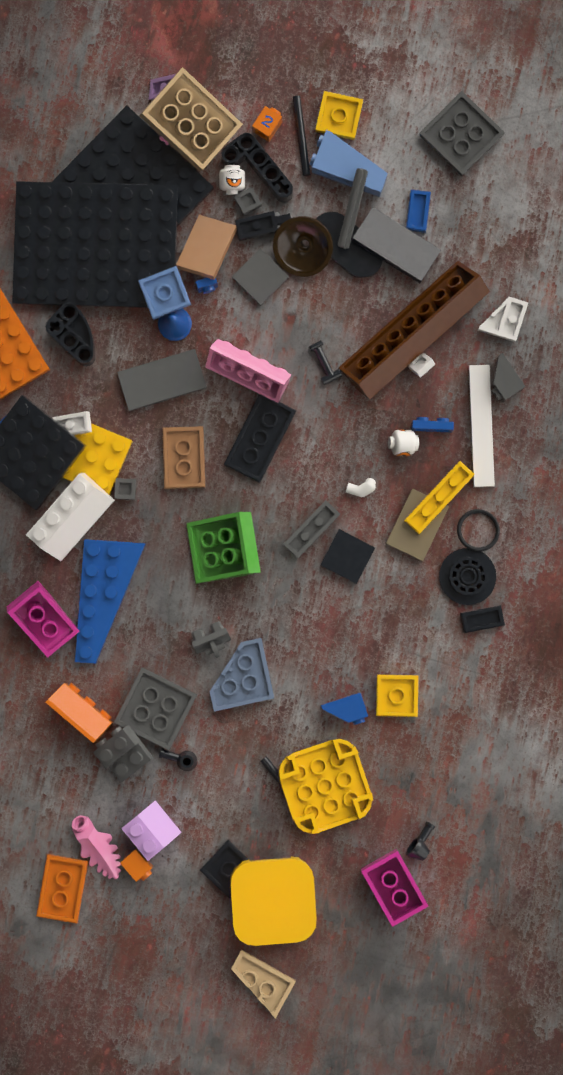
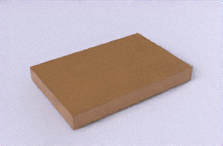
M199 215L176 264L177 268L215 280L236 233V225Z
M203 426L163 428L164 489L206 488Z

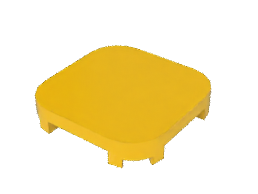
M334 739L291 753L280 763L278 770L279 781L292 820L303 832L311 834L320 833L361 819L366 816L371 808L373 796L358 755L359 752L354 745L346 740Z
M291 856V858L245 860L235 867L230 877L232 924L235 935L240 941L253 946L297 943L306 940L312 935L317 921L313 872L305 861L299 857Z

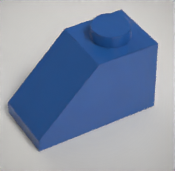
M361 693L321 705L323 710L348 723L353 722V725L365 722L364 718L368 717Z

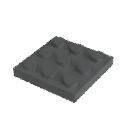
M461 91L419 133V136L459 175L463 176L505 132Z
M142 667L114 723L123 728L129 725L135 734L170 750L197 694Z

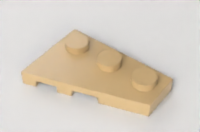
M241 949L231 970L276 1019L296 980Z

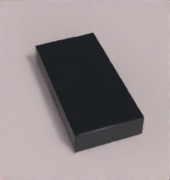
M501 605L460 613L464 633L505 626Z

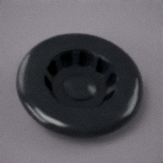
M468 548L458 549L449 554L443 561L439 572L440 585L444 593L452 601L462 605H474L484 601L492 593L496 584V569L491 559L485 553L472 551ZM457 564L460 565V568H459V569H456V568H455V566H456ZM453 572H456V577H452ZM455 580H456V581H457V583H458V585H457V586H455V584H454V582H453V581H455ZM478 583L481 584L479 589L476 587ZM463 587L465 588V591L459 590V588ZM473 588L474 592H468V590Z

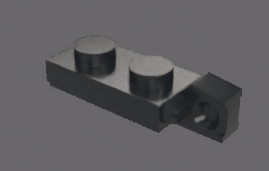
M271 211L235 220L239 241L276 233L281 224L291 218L290 213L280 215L279 212Z

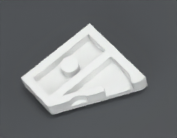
M508 297L480 325L478 331L516 342L528 302Z

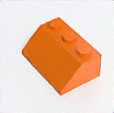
M64 683L45 703L92 743L98 742L113 724L110 720L112 717L105 710L102 709L100 712L94 707L96 703L88 696L83 698L79 694L81 690L73 683L69 685Z

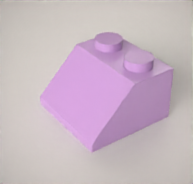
M156 800L122 828L147 861L181 833Z

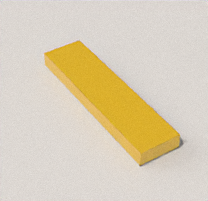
M459 461L404 522L419 535L475 474Z

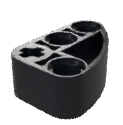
M73 303L63 304L46 322V330L79 364L86 367L90 366L95 361V342L92 330L76 305ZM69 309L75 310V315L72 318L65 317V313ZM52 326H58L60 330L58 332L56 330L53 331ZM68 338L76 339L73 346H66L65 343ZM85 351L90 352L89 359H80L81 353Z

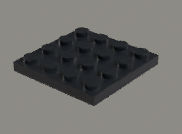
M21 395L0 423V482L32 508L38 510L85 449L86 445L26 396Z

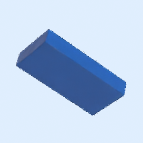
M410 191L406 228L410 231L426 233L431 192Z

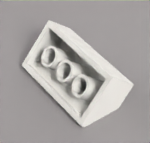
M79 473L26 536L42 550L62 561L115 500L88 475Z

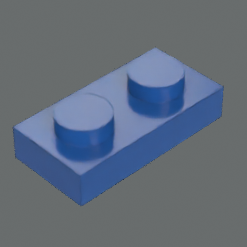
M417 417L411 423V430L452 433L454 422H449L448 418H437V421H429L427 417Z

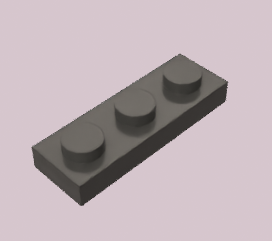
M325 500L283 545L294 556L299 558L340 516V513Z

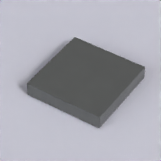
M261 248L232 276V279L260 306L289 278Z

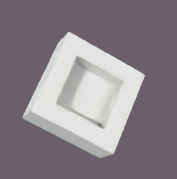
M423 352L408 365V368L421 378L435 363L432 358Z

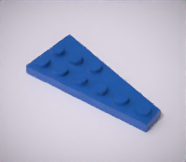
M84 539L77 628L79 632L77 633L75 662L97 663L146 543Z

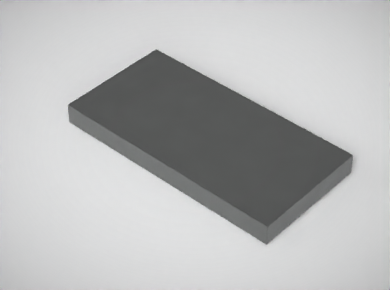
M195 349L117 372L129 412L207 388Z

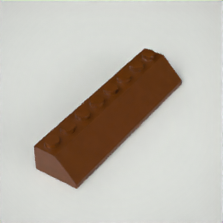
M457 261L339 367V370L359 392L370 400L462 316L468 313L472 307L481 301L490 292L479 274Z

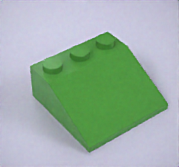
M236 512L187 523L196 584L261 573L251 512Z

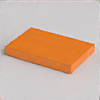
M47 854L36 917L78 923L89 861Z

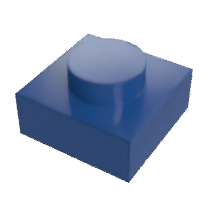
M204 278L196 281L199 293H211L218 287L216 278L215 280Z

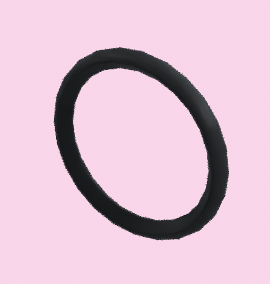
M474 509L466 512L460 518L457 525V534L460 542L466 548L481 552L492 548L496 544L500 535V527L497 519L491 513L482 509ZM472 514H484L495 524V537L485 547L471 546L462 536V523Z

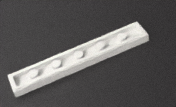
M469 365L473 473L475 474L473 476V488L494 487L490 365Z

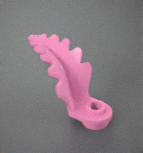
M80 815L74 818L72 821V831L81 844V857H90L89 865L92 867L98 864L97 872L100 873L103 870L102 874L104 877L108 875L109 879H118L119 872H121V869L118 867L121 864L116 860L120 859V855L113 854L118 847L117 845L109 844L112 836L107 833L98 832L92 821L86 816Z

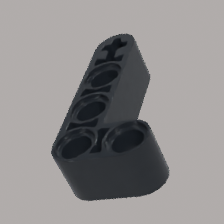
M243 133L223 148L221 154L224 165H239L246 160L279 202L286 203L292 199L293 186L252 134ZM244 141L252 143L249 148H244L241 144ZM229 153L236 155L234 160H227L225 157ZM260 156L264 158V162L257 164L254 162V159ZM269 172H274L277 177L275 179H268L266 175ZM280 186L283 190L288 189V193H280Z

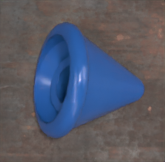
M184 309L159 317V331L168 340H182L190 333L192 328L191 317Z

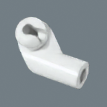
M367 478L366 482L359 486L348 483L346 493L365 497L375 490L376 482L372 478Z

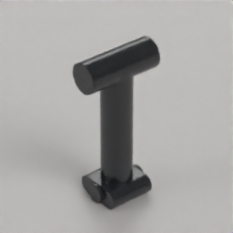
M320 340L310 345L309 349L310 351L314 350L326 376L321 378L323 384L326 385L342 377L339 369L333 372L321 348L323 342Z

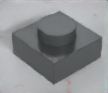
M252 187L234 196L244 216L262 206Z
M116 478L114 499L135 500L137 480Z

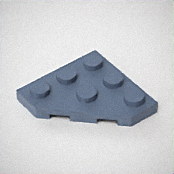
M261 638L241 642L210 690L214 711L274 699Z

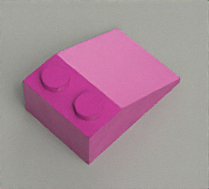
M39 581L6 606L7 613L47 658L79 632L74 623Z

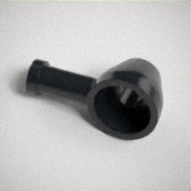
M161 748L159 758L177 762L178 767L183 771L193 770L198 762L197 756L192 751H183L177 754ZM186 757L190 758L191 764L185 765L183 759Z
M426 821L420 835L409 845L406 855L421 861L427 858L430 850L424 842L431 831L434 830V825Z

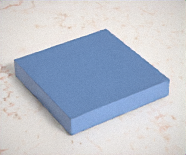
M177 266L138 281L153 320L191 305Z

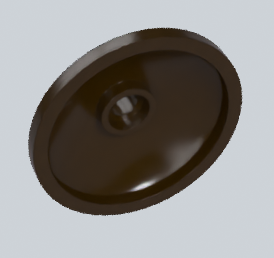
M296 216L286 220L277 229L273 239V252L277 262L285 271L295 276L308 277L318 274L328 265L333 253V241L329 231L321 222L308 216ZM303 240H307L309 246H305Z

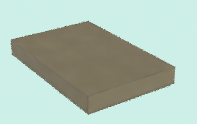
M412 489L386 544L423 562L449 506L446 505L418 535L404 520L427 495Z

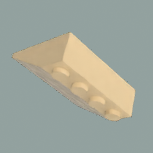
M183 67L139 115L198 171L203 170L243 125Z

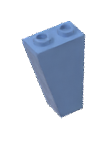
M326 130L324 136L320 135L317 142V147H319L318 153H313L310 161L312 173L352 187L356 169H365L368 171L364 192L380 197L388 173L332 132Z

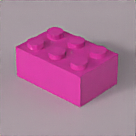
M397 849L360 869L392 927L428 907L426 900Z

